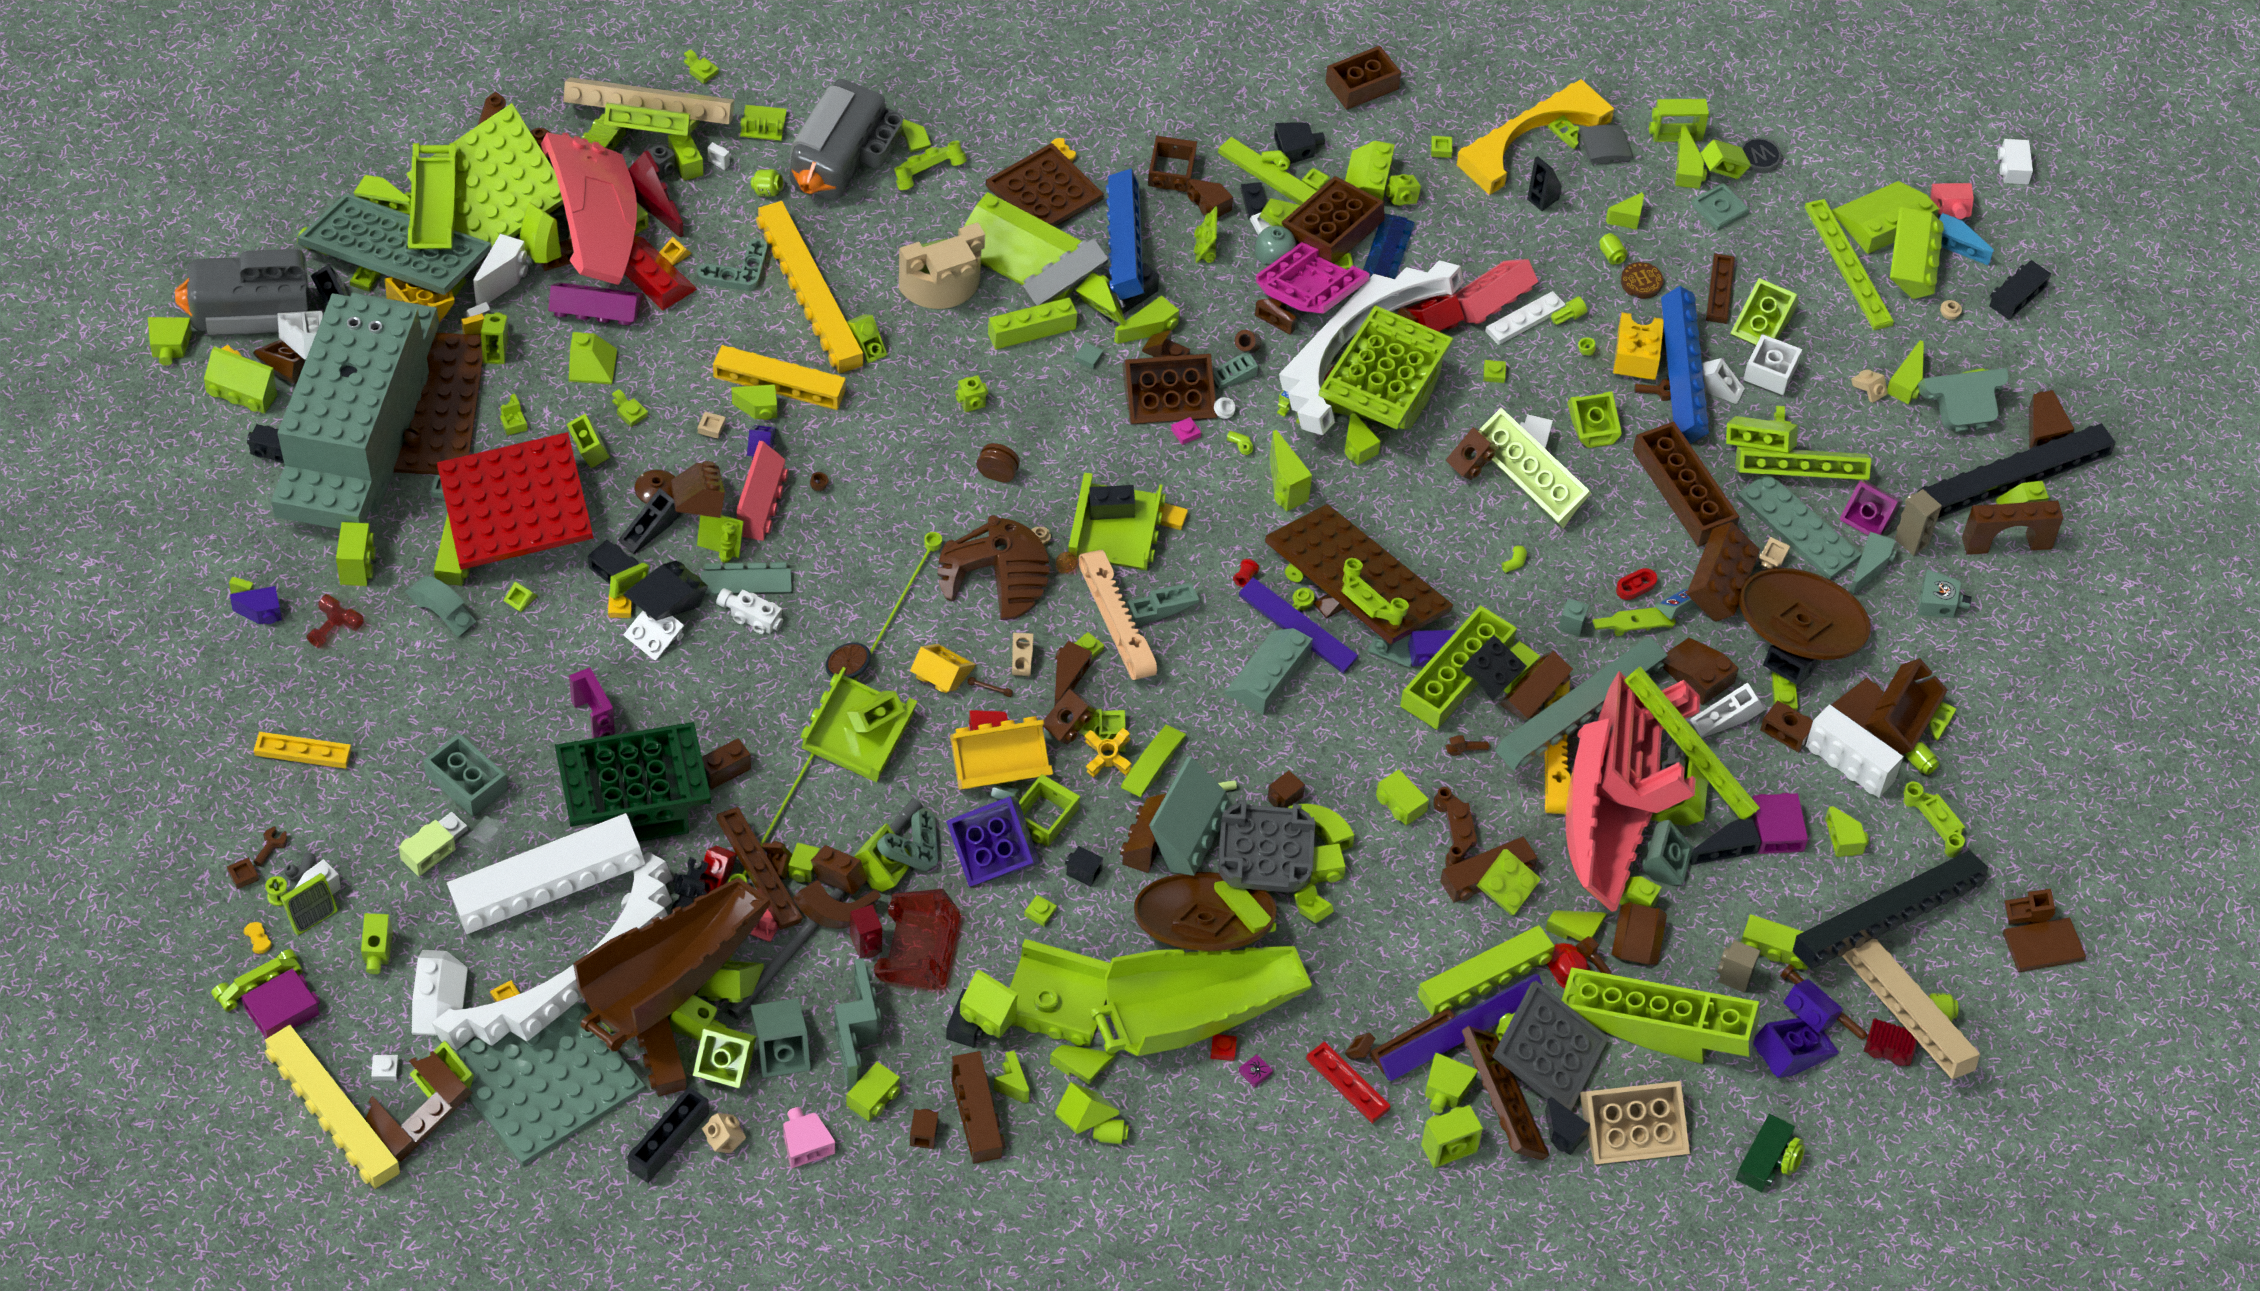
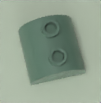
M1665 820L1655 826L1652 840L1647 845V858L1642 863L1643 870L1657 882L1668 885H1682L1693 847L1670 820Z

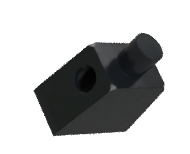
M1307 122L1275 123L1274 139L1277 148L1289 158L1290 164L1313 158L1315 147L1325 144L1324 133H1312Z
M1771 645L1763 666L1798 686L1812 675L1817 659L1795 655L1775 645Z

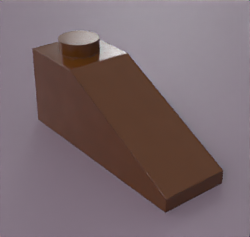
M1068 641L1063 648L1060 647L1055 656L1057 667L1054 707L1069 689H1075L1091 665L1092 651L1071 641Z

